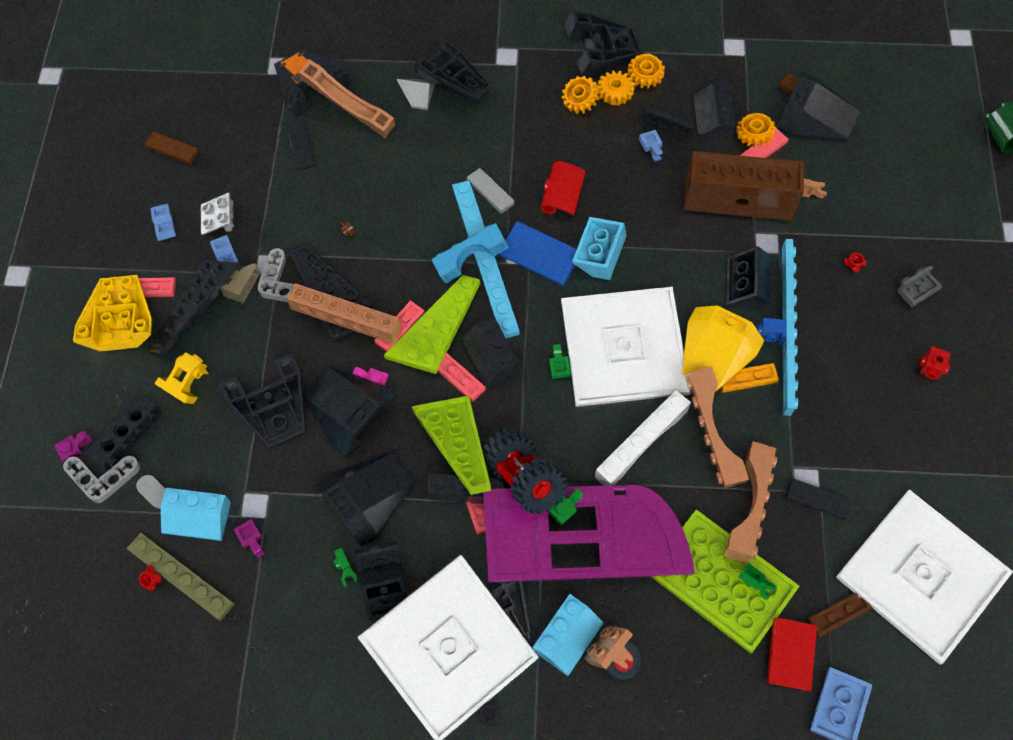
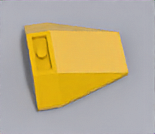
M137 275L99 279L75 324L74 343L97 351L138 348L151 335L152 317Z
M719 306L696 307L687 323L682 374L688 377L689 372L712 366L718 383L716 391H718L757 356L764 339L752 322Z

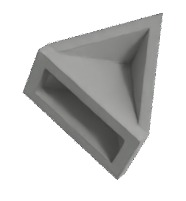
M397 79L411 108L428 110L435 85L421 79Z

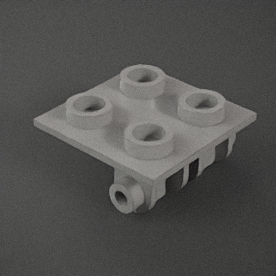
M230 193L201 204V235L221 227L225 231L232 230L234 227L232 220L234 216L232 210L233 201L230 198Z

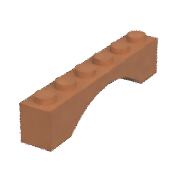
M310 59L299 71L303 82L384 138L387 137L395 126L394 117L381 108L371 105L354 95Z
M710 366L689 372L686 384L688 390H692L694 395L692 398L693 406L695 409L698 408L700 416H698L699 425L701 428L704 427L706 432L704 440L706 446H710L712 451L710 459L712 464L717 467L716 478L718 483L722 484L723 488L746 483L749 477L743 460L726 447L714 425L712 403L718 383L713 367Z
M753 441L747 451L744 465L752 485V507L747 519L729 534L723 555L725 557L748 564L751 558H755L757 555L758 546L756 545V540L760 538L762 533V527L759 526L766 515L764 503L768 502L770 491H767L768 485L772 484L774 474L771 471L772 468H775L778 459L775 456L776 448Z

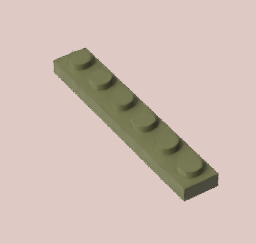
M141 532L127 547V550L148 566H153L157 573L219 621H222L234 606V603Z

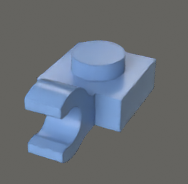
M656 130L640 134L639 141L645 152L651 151L655 162L661 160L662 150L660 147H662V141Z

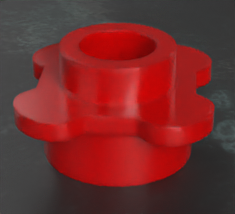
M853 252L849 258L844 260V264L849 266L853 272H859L860 268L867 263L863 255Z
M148 566L146 571L140 574L139 582L142 587L152 591L155 589V585L161 582V576L154 571L153 566Z

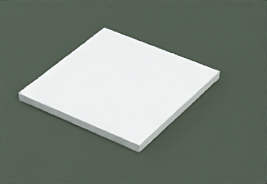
M673 287L561 298L576 407L669 397L675 390L681 395L691 394V390H688L686 384L688 377L682 374L684 350Z
M908 490L838 573L836 578L851 591L859 594V597L866 600L876 612L941 665L1013 571L911 490Z
M459 555L358 636V639L434 740L444 739L539 658L462 555Z

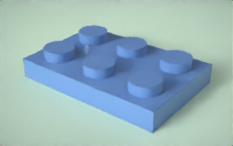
M829 667L809 731L830 740H857L872 684Z

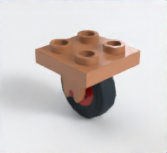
M615 626L604 628L600 633L599 640L588 648L587 655L584 657L590 665L605 669L608 675L619 680L632 678L637 673L641 663L639 650L628 641L633 634L625 628Z

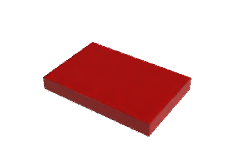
M777 617L773 618L767 677L768 684L811 691L817 625Z

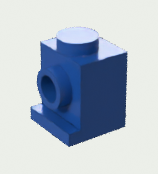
M763 318L761 324H758L757 330L765 341H778V345H782L786 338V320Z

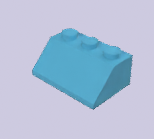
M589 217L572 263L592 277L610 280L627 236L624 223Z
M166 488L160 507L161 533L222 541L231 502L225 495Z
M569 594L533 646V650L537 655L569 676L604 623L587 605Z

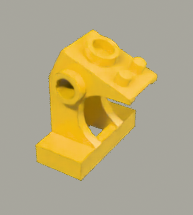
M185 352L183 356H179L175 361V366L169 377H158L155 384L180 401L194 404L198 397L190 393V386L195 378L199 379L203 374H208L206 370L207 365L202 364L203 360L197 355L191 356ZM184 370L187 374L181 382L178 379Z

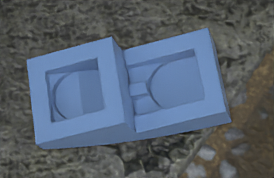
M168 203L150 208L158 241L176 236Z
M227 235L210 241L218 261L238 262Z

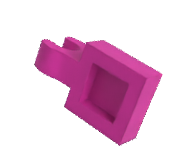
M355 367L353 371L354 376L384 386L389 378L387 373L370 368L369 372H366L359 367Z

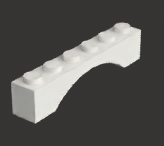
M675 390L596 469L595 478L603 486H614L644 451L688 412L691 402Z

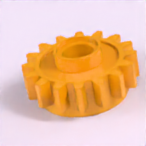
M642 54L636 56L635 59H631V63L628 64L627 76L632 77V81H635V86L640 84L641 88L644 85L647 88H650V85L656 87V84L661 83L664 77L665 66L662 65V61L658 57L651 54Z
M614 70L612 74L606 72L605 76H601L600 81H598L599 98H602L605 103L607 102L610 105L625 104L627 100H631V96L634 94L635 83L632 82V77L627 78L628 74L622 75L621 71L618 74Z
M577 76L575 79H570L568 84H565L566 88L562 90L564 94L562 99L570 112L574 110L578 114L579 110H581L584 114L585 109L591 111L590 106H596L595 100H599L597 94L600 92L592 78L587 79L586 76H583V78Z
M752 113L742 117V121L738 122L736 134H738V139H742V144L747 142V146L754 144V147H757V144H760L763 147L764 142L769 144L770 139H774L776 127L774 126V121L770 120V117L761 113Z

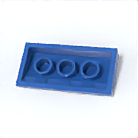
M518 221L506 239L509 248L500 253L501 257L561 286L565 285L576 267L572 260L577 249Z

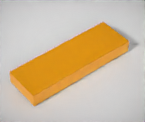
M770 363L743 368L721 387L722 393L778 383L779 378L775 365Z

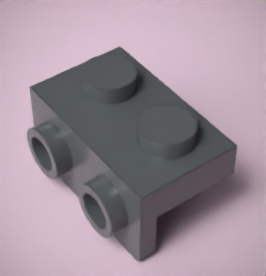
M931 265L925 269L924 267L920 268L914 273V276L911 278L907 276L900 282L901 286L897 292L912 308L943 287L930 273L933 269Z

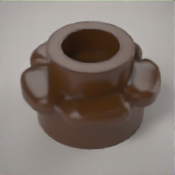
M348 221L341 222L342 227L339 229L345 237L348 235L352 237V234L355 233L352 225Z

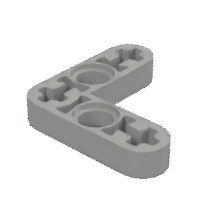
M275 248L269 252L258 283V291L263 298L288 302L287 297L294 284L279 282L286 263V256L282 249ZM270 270L277 271L274 276H268L267 273ZM282 289H289L287 295L282 296L279 294Z
M126 456L99 479L77 457L68 458L64 462L63 468L93 502L102 503L138 473L140 463L133 456ZM128 463L132 464L133 467L131 469L127 467ZM76 464V467L80 470V472L77 473L74 469H72L71 465ZM120 469L125 473L124 476L119 472ZM118 475V481L115 484H110V477ZM84 476H91L89 483L81 484V479ZM104 483L109 487L108 489L103 486ZM96 490L100 491V496L96 495Z

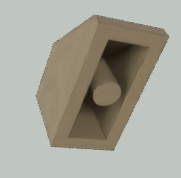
M251 264L243 267L240 271L236 270L230 277L232 279L231 282L220 288L223 295L244 303L261 274L257 265Z

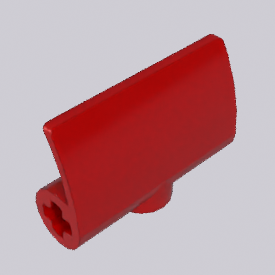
M554 162L550 176L546 179L541 210L547 214H553L556 212V209H560L574 215L585 177V170L569 163Z

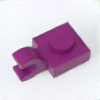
M82 431L76 438L70 435L55 444L54 447L61 460L65 462L70 457L82 454L81 447L90 444L93 440L89 434L87 435L85 431Z
M252 519L233 529L244 548L250 546L257 558L265 554L258 543V540L263 537Z

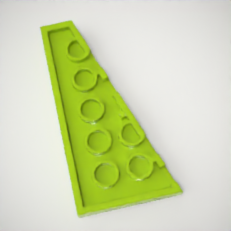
M462 275L384 354L385 359L436 374L481 284L480 279Z
M469 396L412 406L413 413L468 492L472 495L491 491Z

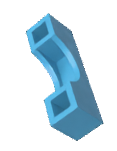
M495 223L486 226L477 234L470 235L468 239L453 245L449 250L437 254L431 260L446 284L462 275L463 262L471 254L486 252L494 257L508 249L509 246Z

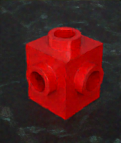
M932 346L920 359V374L925 375L929 379L939 380L943 374L947 375L950 369L948 361L951 353Z

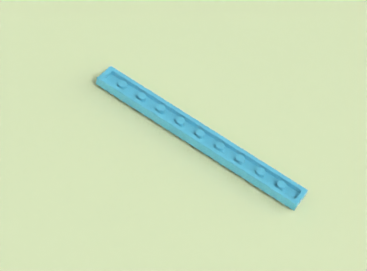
M470 181L453 184V191L468 237L479 233L485 226ZM486 252L474 253L493 315L505 338L520 335L495 256L493 257Z
M786 239L782 247V320H786V338L783 342V415L791 416L794 410L798 408V398L795 397V391L798 389V380H795V374L798 370V363L795 362L798 347L795 345L797 328H794V323L797 320V312L794 311V306H796L797 295H794L797 280L794 279L796 263L793 261V258L796 255V247H793V239Z

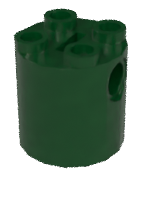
M1006 101L1000 105L999 109L987 114L985 120L1000 150L1003 153H1012L1013 103L1011 104L1010 101Z

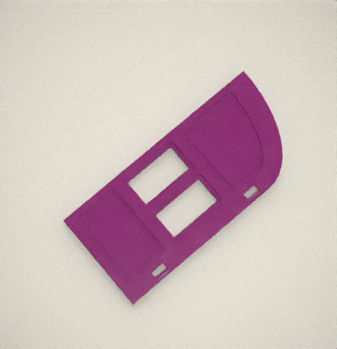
M640 485L564 487L567 491L566 494L562 495L566 499L577 489L584 494L582 499L574 505L575 508L595 507L597 530L549 532L548 512L543 510V514L540 515L537 512L535 515L530 512L527 513L513 498L512 488L491 489V491L483 492L488 583L695 574L689 544L676 515L658 494ZM614 491H625V495H614ZM598 543L600 567L552 569L550 545Z

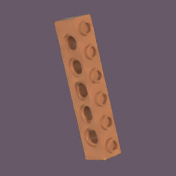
M296 283L287 297L291 310L395 344L401 331V323L398 317Z

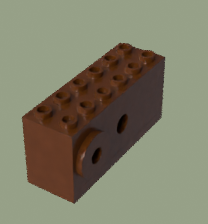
M693 151L686 178L684 210L792 221L804 193V162Z

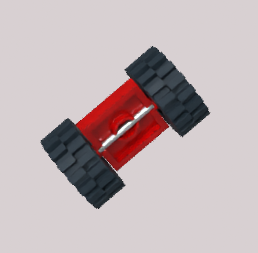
M505 428L502 429L503 433L501 434L499 431L496 432V437L489 439L491 443L485 445L487 451H483L486 466L496 478L505 479L513 489L511 493L514 499L527 513L530 512L535 515L537 512L540 515L543 514V510L546 512L551 511L550 507L553 506L555 508L557 506L556 502L563 499L561 495L566 494L567 490L564 488L567 486L565 475L550 460L545 461L542 458L538 460L534 456L537 454L535 444L521 430L510 428L508 431Z

